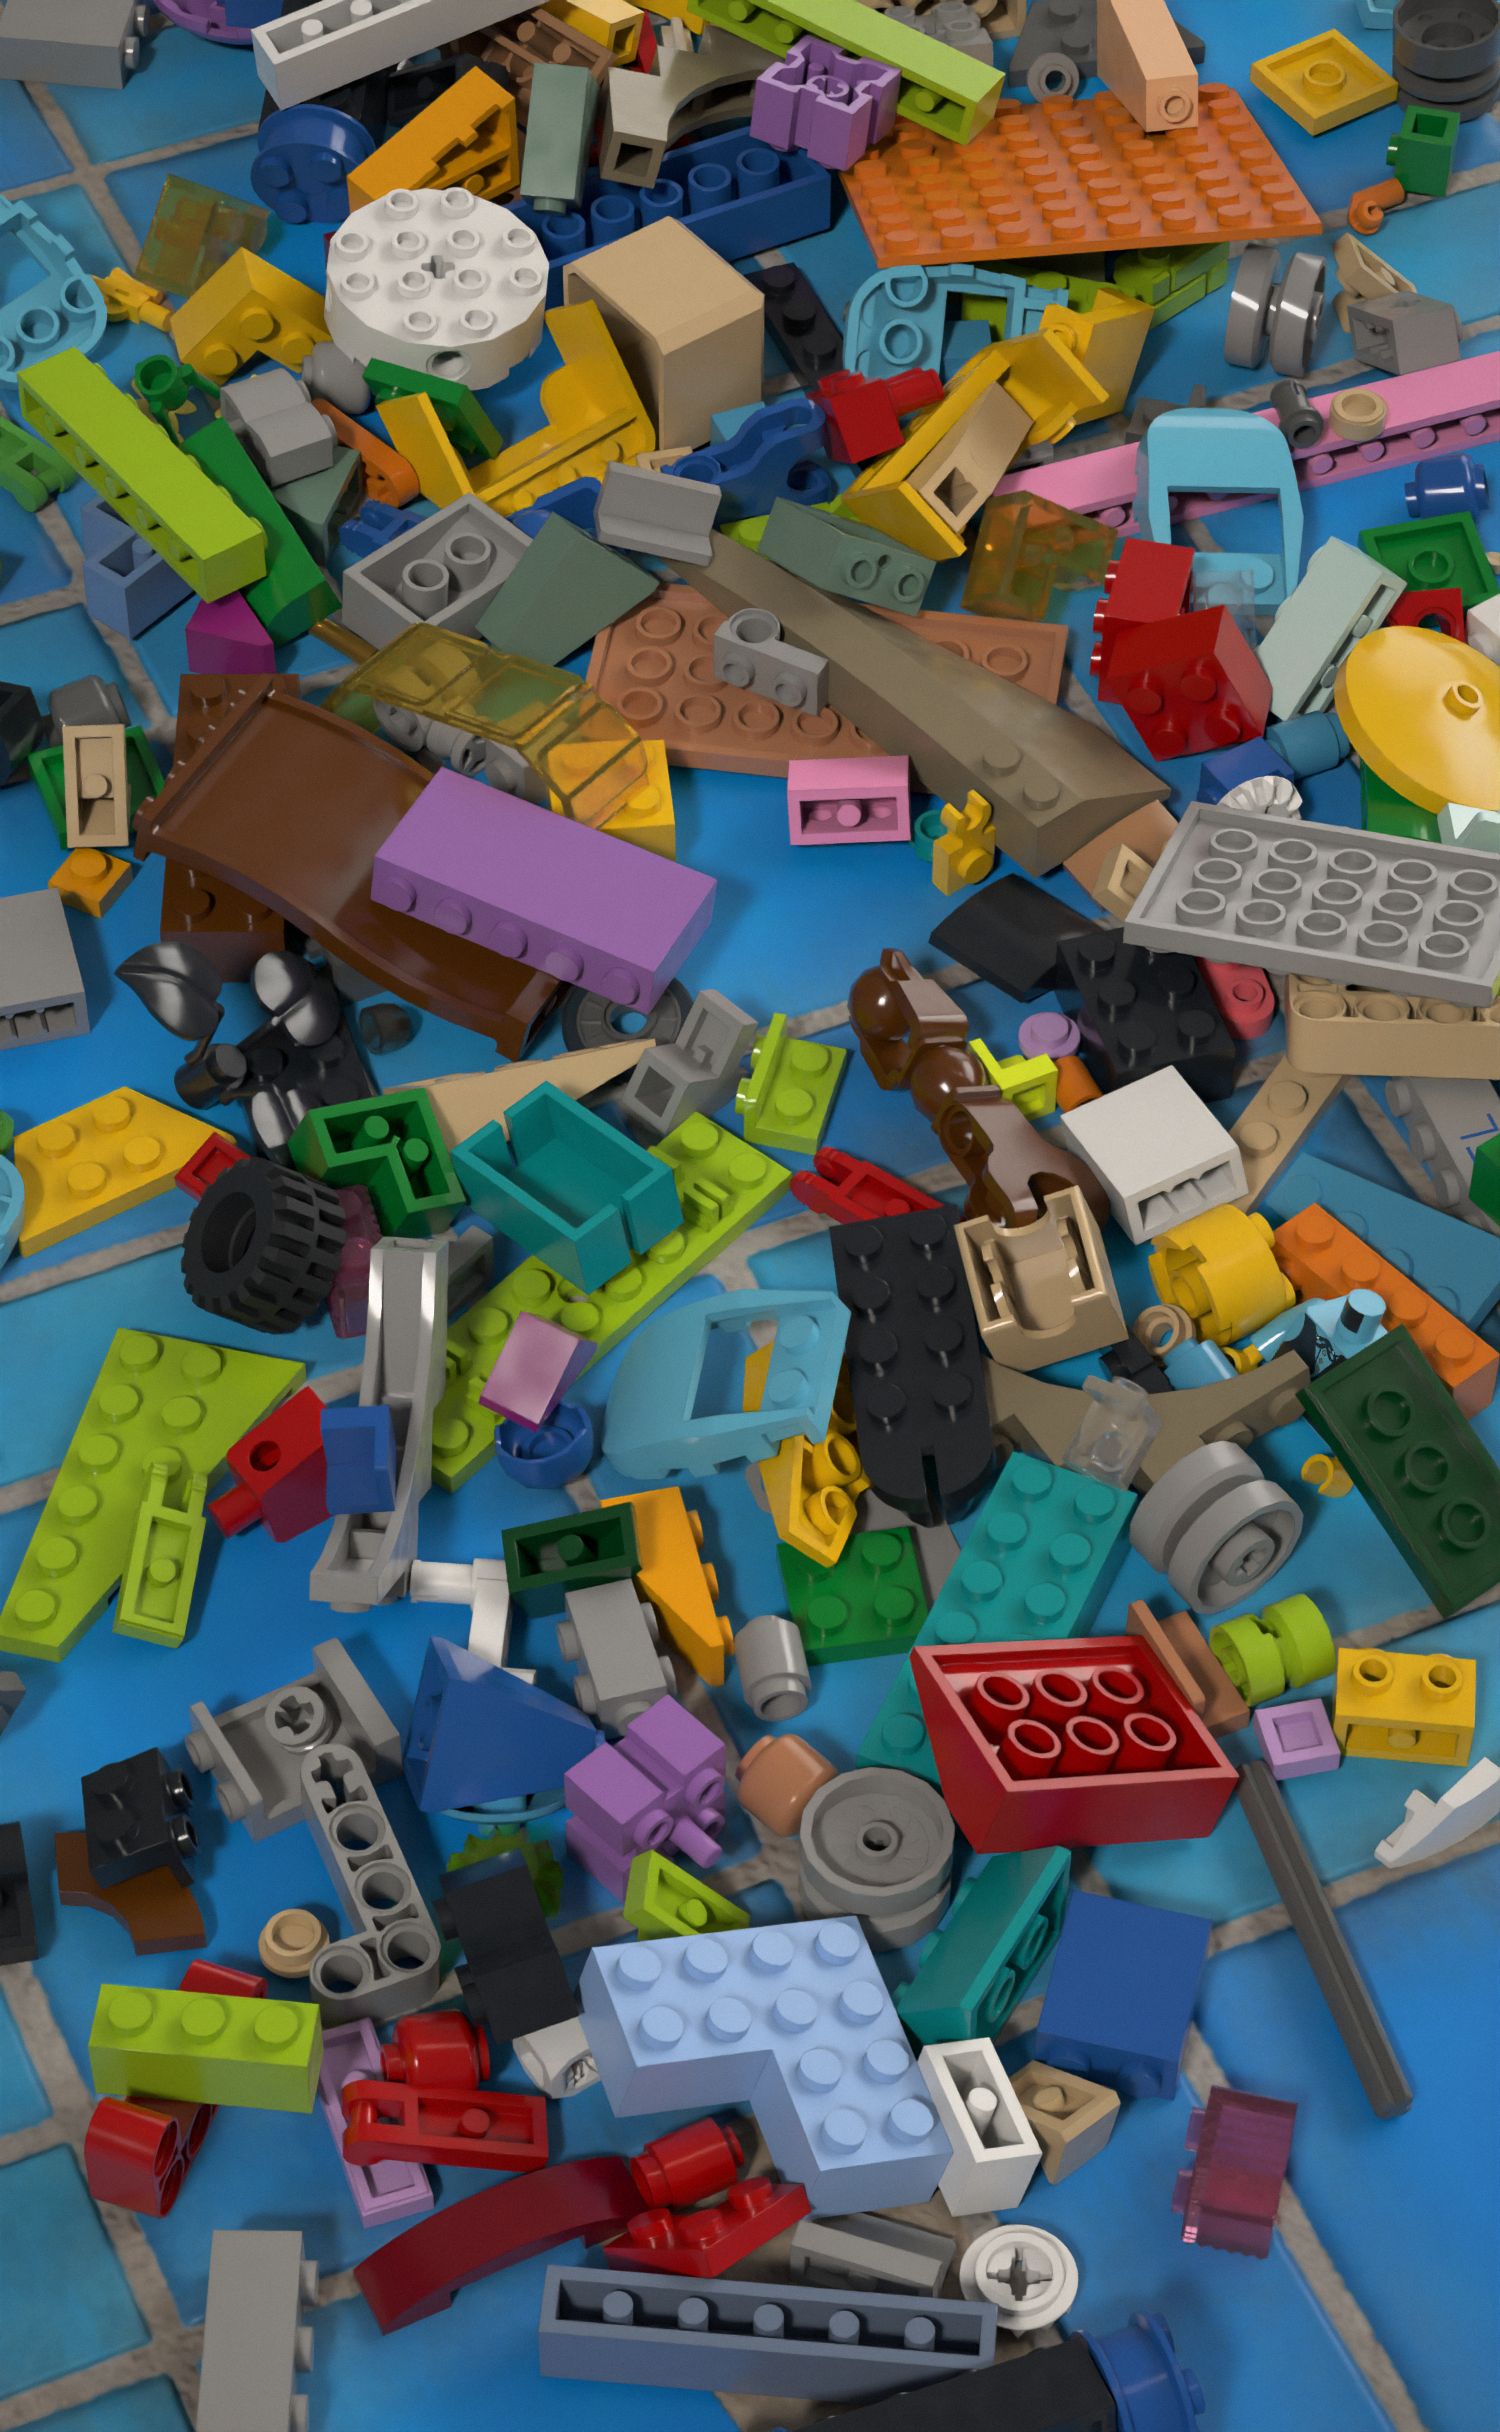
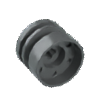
M1400 0L1393 10L1394 54L1392 56V78L1399 83L1397 100L1395 102L1401 110L1406 112L1408 105L1457 112L1461 113L1460 122L1477 118L1494 107L1500 97V4L1497 0Z

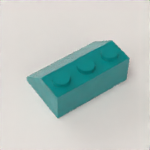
M1053 1846L992 1856L978 1880L973 1877H968L965 1880L954 1901L952 1909L954 1917L945 1932L940 1929H935L932 1932L920 1956L919 1967L921 1969L912 1984L904 1981L901 1982L891 1997L916 2061H918L922 2049L926 2045L988 2037L992 2044H995L1061 1937L1066 1918L1071 1851L1061 1846Z

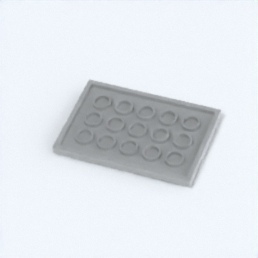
M1191 801L1124 921L1123 943L1144 946L1146 949L1156 953H1183L1204 957L1208 961L1218 964L1233 962L1265 968L1267 971L1279 975L1294 973L1326 979L1328 982L1336 985L1348 986L1356 984L1384 989L1402 997L1417 995L1449 1001L1451 1004L1463 1008L1478 1006L1490 1009L1500 988V854Z

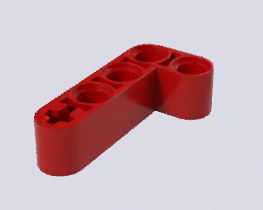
M195 1959L187 1970L178 1991L266 1999L268 1983L262 1977L202 1959ZM109 2096L104 2097L93 2113L84 2144V2158L92 2198L157 2219H164L171 2211L220 2105L126 2096L124 2101Z

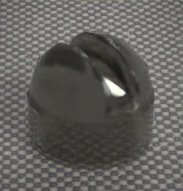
M379 1003L363 1008L359 1015V1026L363 1041L373 1055L395 1051L405 1045L408 1040L411 1027L409 1015L395 1003Z

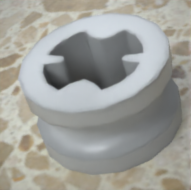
M297 1685L284 1688L276 1693L267 1704L264 1715L265 1726L271 1737L283 1749L297 1755L308 1754L312 1749L325 1744L331 1736L334 1725L332 1712L319 1695L308 1687ZM297 1707H302L309 1715L314 1714L313 1719H305L309 1727L300 1734H296L289 1726L284 1727L285 1721L293 1722L289 1714Z

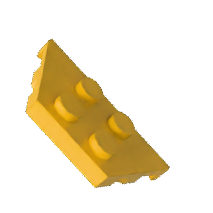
M125 1086L15 1136L14 1162L22 1177L25 1190L24 1224L18 1237L20 1254L25 1259L176 1188L175 1175L214 1131L236 1147L237 1141L226 1132Z

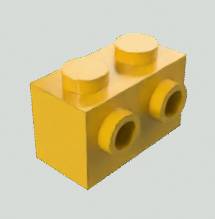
M1370 1647L1361 1649L1339 1648L1333 1682L1331 1728L1340 1750V1755L1467 1767L1475 1727L1476 1660L1453 1658L1445 1654L1416 1655L1385 1652L1381 1649Z

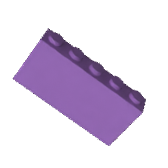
M441 767L375 854L371 900L438 927L450 934L491 949L505 957L515 959L551 974L560 980L570 982L606 997L615 1003L625 1005L648 1015L710 925L717 879Z

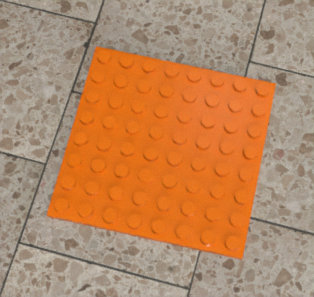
M1206 83L1198 86V127L1146 132L1111 91H1101L1094 94V99L1073 100L1068 95H1049L1042 98V103L1021 104L1016 99H999L994 118L966 147L896 113L894 127L876 144L871 143L866 146L865 154L848 170L836 169L878 269L906 265H933L1322 234V222L1235 88H1229L1228 85L1222 83Z

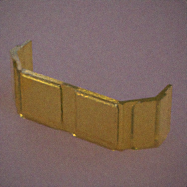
M429 623L412 624L343 679V682L319 706L373 734L382 726L373 708L372 698L516 749L561 800L565 817L595 830H599L650 786L646 771L648 760L643 740L614 707L599 697L595 692L593 684L582 681L579 675L518 654H503L489 649L488 645L484 642Z

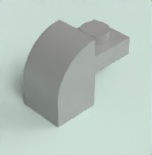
M717 990L699 991L676 1042L644 1049L621 1101L664 1135L673 1132L696 1111L706 1118L711 1117L732 1099L738 1090L742 1077L746 1078L748 1071L741 1067L739 1063L758 1022Z

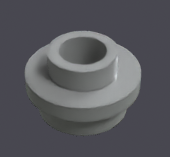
M1047 52L1039 55L1032 61L1026 74L1028 91L1040 103H1042L1043 97L1049 95H1068L1072 97L1079 84V73L1075 63L1069 57L1059 52ZM1051 71H1060L1062 74L1060 85L1054 89L1047 88L1045 84L1046 76Z

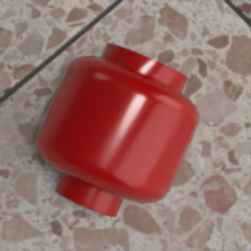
M446 2009L403 2016L395 2024L392 2043L380 2046V2065L384 2082L412 2084L416 2088L478 2090L479 2082L488 2081L490 2061L484 2029L482 2026L475 2028L468 2017L458 2009Z

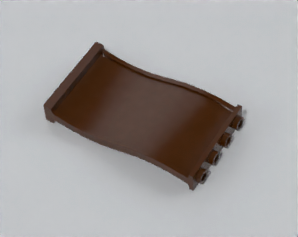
M263 672L248 691L240 689L236 692L228 705L225 718L218 726L210 724L206 727L196 744L192 757L187 762L183 760L176 762L166 778L162 792L156 799L148 796L142 802L132 823V828L138 831L133 857L144 862L151 853H155L196 868L237 888L277 912L366 978L435 1016L494 1039L497 1042L496 1053L513 1062H518L575 984L560 980L551 974L515 959L505 957L491 949L450 934L438 927L371 900L375 854L435 775L401 750L364 728L316 705L275 691L272 686L274 678Z

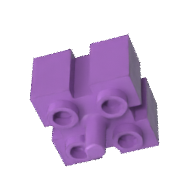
M806 35L786 53L785 64L776 61L756 79L749 136L767 142L772 148L779 151L790 152L802 147L808 150L807 158L817 161L826 171L827 169L846 171L865 154L866 146L871 143L876 144L894 127L902 69L863 56L858 61L844 56V48Z
M668 1694L626 1726L627 1736L611 1747L607 1742H604L564 1773L565 1806L575 1814L566 1821L567 1854L623 1904H625L632 1858L652 1849L674 1864L672 1856L680 1851L683 1855H688L700 1867L707 1869L718 1861L722 1853L721 1846L714 1840L721 1833L725 1825L726 1792L723 1791V1787L725 1785L724 1777H726V1744Z

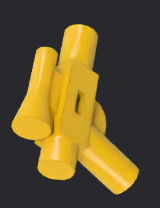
M120 267L114 268L109 277L107 276L105 279L91 274L104 297V303L107 307V320L118 322L127 319L138 325L145 322L164 332H168L172 328L170 318L175 313L158 305L163 298L161 291L135 280Z

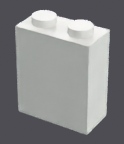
M1173 1065L1060 1115L1068 1152L1083 1161L1095 1175L1108 1195L1111 1215L1134 1245L1151 1239L1218 1204L1229 1203L1249 1194L1239 1146Z

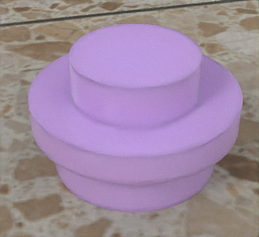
M1055 1012L1037 1013L1028 1017L1021 1024L1018 1044L1027 1060L1047 1053L1052 1062H1055L1062 1057L1077 1053L1080 1046V1030L1076 1023L1065 1015Z

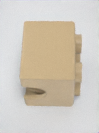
M1078 1185L1043 1196L1048 1208L1046 1214L1038 1221L1024 1227L1013 1229L1000 1228L991 1222L988 1214L954 1225L981 1336L996 1363L1019 1373L1031 1371L1129 1339L1101 1232Z

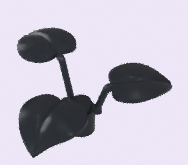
M166 941L146 946L126 959L117 967L114 975L136 993L149 1013L166 1030L183 1040H198L194 1049L185 1055L186 1063L175 1072L174 1084L181 1099L194 1109L205 1110L219 1100L222 1105L228 1106L235 1100L251 1098L248 1102L247 1114L249 1124L258 1143L271 1162L297 1172L287 1142L306 1112L322 1108L323 1106L312 1095L300 1089H293L283 1095L280 1088L274 1083L242 1088L237 1087L243 1082L247 1068L243 1055L272 1033L278 1026L282 1028L287 1038L296 1047L301 1049L315 1048L332 1036L339 1020V1003L335 990L327 977L321 971L316 970L313 963L299 955L287 951L267 953L253 965L250 973V986L258 1005L272 1017L236 1046L226 1043L209 1045L225 1014L224 1007L216 1002L222 990L221 976L211 961L193 946L176 941Z

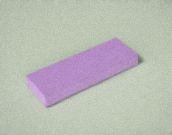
M370 2017L323 2030L324 2053L317 2085V2094L363 2228L367 2229L434 2209L433 2193L422 2163L382 2160L370 2166H357L350 2164L343 2158L342 2133L349 2127V2120L345 2119L342 2115L341 2090L345 2085L357 2080L383 2081L380 2065V2044ZM381 2117L378 2119V2123L398 2125V2118Z

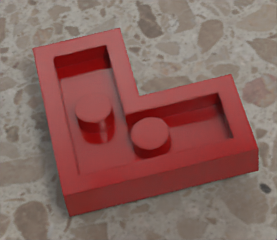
M755 2177L732 2186L727 2191L729 2199L714 2209L703 2210L689 2216L670 2215L669 2210L665 2208L641 2213L627 2223L629 2231L603 2247L609 2268L615 2271L714 2278L812 2212L803 2184H771L767 2177Z

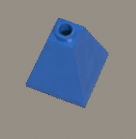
M430 1636L403 1753L402 1771L419 1811L435 1813L448 1810V1808L456 1809L499 1799L564 1788V1773L605 1742V1734L603 1730L595 1729L588 1714L444 1638Z

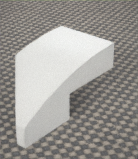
M1484 1757L1439 1799L1437 1804L1420 1791L1413 1790L1404 1804L1407 1807L1405 1821L1386 1839L1381 1840L1375 1850L1374 1857L1388 1868L1400 1867L1437 1854L1477 1831L1499 1813L1500 1768Z

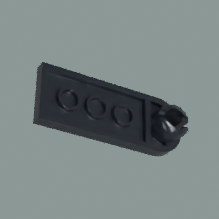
M957 1204L829 1227L838 1297L851 1311L845 1348L860 1458L865 1478L871 1491L878 1499L886 1505L900 1510L912 1522L926 1528H934V1522L926 1488L924 1457L935 1455L940 1496L947 1525L955 1524L968 1512L974 1497L990 1480L996 1463V1448L974 1306L954 1230V1225L961 1223Z

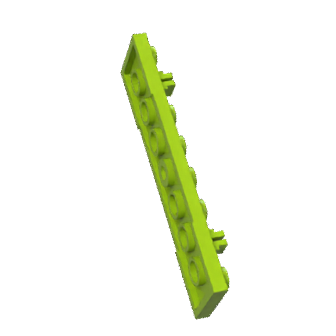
M697 1111L657 1146H650L646 1151L669 1166L673 1171L684 1223L642 1255L633 1249L629 1251L631 1263L589 1295L578 1289L534 1255H531L447 1329L445 1396L433 1409L431 1480L453 1494L496 1455L494 1428L496 1425L502 1424L506 1417L478 1403L483 1388L521 1311L542 1315L598 1343L595 1354L575 1381H577L708 1262L713 1261L790 1191L789 1183L792 1179V1172ZM573 1296H582L589 1300L588 1302H566Z

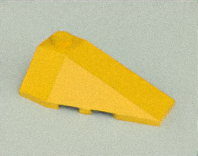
M775 1340L746 1357L743 1413L760 1411ZM844 1352L825 1441L813 1445L806 1434L788 1437L780 1440L777 1456L758 1461L778 1537L826 1568L837 1563L858 1515L854 1505L860 1492L869 1487L860 1458L847 1355Z

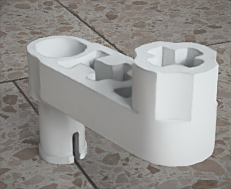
M474 1558L473 1565L422 1562L421 1560L414 1559L410 1581L411 1603L435 1602L470 1605L473 1615L468 1651L536 1687V1670L506 1668L515 1600L508 1591L505 1560Z

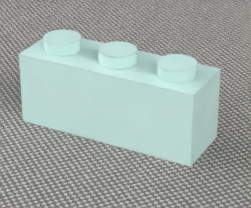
M1330 536L1327 543L1320 547L1310 558L1307 565V574L1294 594L1285 599L1279 606L1275 614V623L1261 645L1252 650L1273 687L1269 710L1283 721L1316 710L1323 713L1334 697V682L1340 665L1358 641L1367 634L1378 630L1408 583L1358 548Z

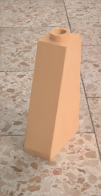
M1097 0V76L1146 132L1198 127V73L1165 1Z

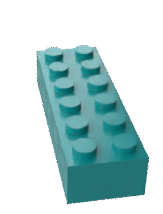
M1013 1451L857 1752L856 1770L868 1767L902 1770L927 1782L944 1799L909 1659L913 1647L1087 1638L1132 1546L1129 1542L1130 1523L1136 1513L1138 1494ZM951 1814L955 1825V1838L970 1843Z

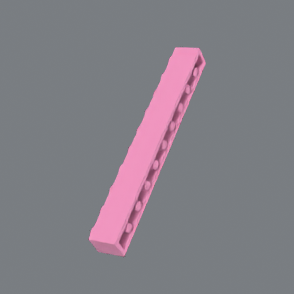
M1500 351L1353 387L1370 390L1378 394L1387 406L1383 432L1376 438L1367 441L1344 439L1335 434L1329 426L1331 401L1335 395L1344 390L1310 398L1308 400L1311 407L1320 412L1324 421L1321 436L1314 445L1308 448H1296L1292 445H1288L1298 489L1301 492L1500 441ZM1275 408L1253 413L1267 419L1279 428L1280 419ZM1141 441L1002 476L992 494L984 502L983 524L1007 565L1012 566L1141 533L1139 522H1134L1132 508L1138 475L1135 474L1136 454ZM1168 492L1170 525L1277 498L1278 494Z

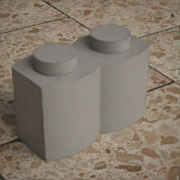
M278 368L220 388L221 416L223 415L269 487H274L333 466V448L338 444L334 424L328 415H320L312 405L309 391L303 381H295L288 371L284 368Z

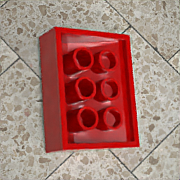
M1143 1635L914 1646L909 1656L946 1806L977 1854L1028 1851L1053 1846L1071 1848L1209 1837L1239 1778L1232 1764Z

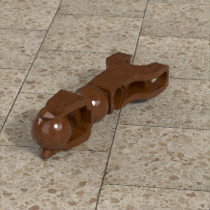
M883 948L880 965L864 970L851 985L847 1004L851 1028L860 1040V1052L879 1087L886 1091L909 1090L915 1109L932 1122V1131L939 1135V1140L945 1153L969 1186V1193L964 1201V1214L967 1219L971 1220L988 1214L991 1222L1000 1228L1013 1229L1024 1227L1034 1223L1036 1219H1041L1046 1214L1048 1208L1043 1196L1078 1185L1102 1234L1108 1222L1111 1205L1106 1191L1090 1168L1069 1152L1044 1141L1017 1106L1010 1100L1001 1097V1089L997 1085H989L982 1063L965 1050L967 1046L965 1038L969 1028L965 1013L933 979H923L919 972L911 965L903 951L896 948ZM909 1036L908 1045L902 1038Z

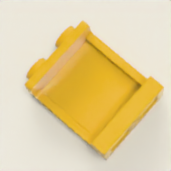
M1110 287L1098 289L1091 312L1077 313L1057 303L1049 304L1045 307L1038 331L1050 327L1110 395L1103 404L1079 409L1072 416L1076 420L1075 425L1123 411L1155 307Z

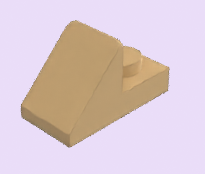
M1348 232L1331 245L1339 266L1335 274L1341 285L1345 288L1334 297L1333 304L1343 331L1347 334H1351L1347 305L1406 290L1417 293L1413 283Z
M125 724L62 726L68 848L129 846L131 786L127 784Z
M1032 2060L1008 2078L1043 2153L1039 2161L1048 2181L1052 2185L1061 2182L1106 2147L1121 2105L1116 2091Z

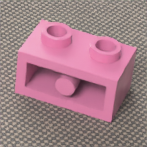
M908 755L789 760L787 800L791 845L911 840V792Z

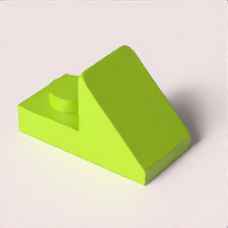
M651 1849L632 1858L623 1918L639 1928L637 1942L749 1928L750 1915L654 1850Z

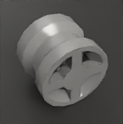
M460 702L453 703L443 709L433 720L426 738L427 748L438 758H450L451 765L461 775L472 777L485 770L487 765L485 737L493 733L497 727L486 720L478 721L476 713L466 704Z

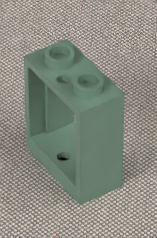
M776 497L757 549L759 553L823 590L916 617L937 563L866 523L780 497Z

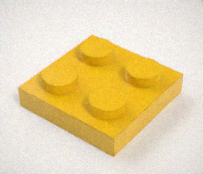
M1335 28L1251 63L1249 79L1250 82L1312 136L1397 100L1399 84Z

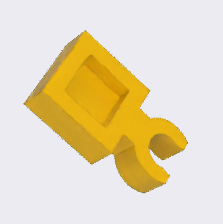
M974 789L968 792L967 805L961 813L950 803L945 805L941 811L940 820L947 828V834L934 840L932 884L946 896L953 894L968 884L979 882L993 870L996 828L988 822L991 815V805Z

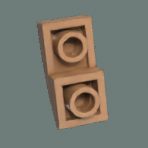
M1155 800L1117 822L1063 862L1064 871L1103 914L1107 909L1091 896L1106 852L1123 843L1154 868L1159 860L1164 842L1170 840L1179 823L1158 800Z

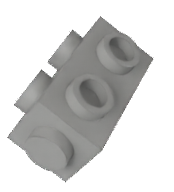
M631 1578L565 1593L566 1621L556 1623L557 1639L562 1658L565 1663L575 1661L580 1674L573 1677L578 1708L588 1714V1716L593 1715L597 1729L604 1731L605 1740L627 1736L626 1726L665 1695L668 1694L671 1697L677 1695L676 1680L671 1661L667 1655L657 1657L653 1643L659 1641V1634L652 1605L650 1602L639 1604Z

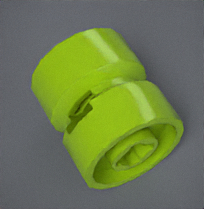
M1296 1594L1265 1606L1261 1611L1260 1619L1254 1614L1246 1613L1217 1624L1210 1630V1649L1248 1708L1279 1697L1284 1692L1285 1683L1291 1688L1300 1689L1331 1677L1335 1672L1336 1656L1330 1631L1321 1612L1305 1594Z

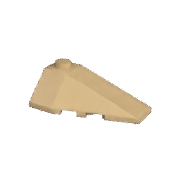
M655 1039L628 1040L556 1054L552 1056V1060L547 1061L534 1059L502 1064L495 1067L494 1072L490 1073L477 1071L462 1074L460 1072L382 1089L383 1094L387 1095L425 1087L452 1161L450 1151L493 1119L502 1125L505 1140L508 1142L510 1137L503 1112L546 1080L572 1099L577 1100L637 1064L644 1049L656 1047Z

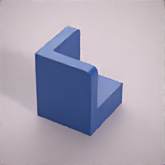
M389 1405L321 1409L320 1430L327 1462L326 1505L328 1513L331 1515L395 1511L396 1443Z

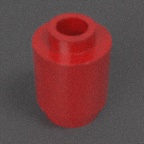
M710 2117L645 2143L643 2145V2153L630 2158V2169L634 2182L649 2210L667 2208L672 2213L736 2185L738 2182L736 2169L744 2166L743 2153L732 2129L728 2125L719 2128Z

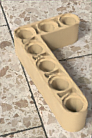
M1294 973L1285 975L1286 1058L1288 1063L1295 1069L1315 1074L1500 1080V996L1495 997L1490 1009L1478 1006L1463 1008L1455 1006L1449 1001L1417 995L1402 997L1390 992L1346 991V985H1336L1328 982L1326 979Z

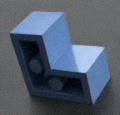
M99 494L80 508L86 557L82 567L88 615L131 640L194 590Z

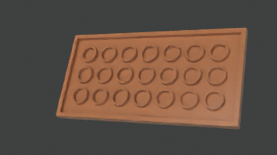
M660 582L652 594L596 634L573 730L579 735V745L664 739L667 765L788 778L789 760L890 756L829 703L816 717L715 678L714 633L729 618L690 585ZM858 603L1058 706L1069 625L919 610L916 617L878 605ZM909 772L910 792L935 794Z

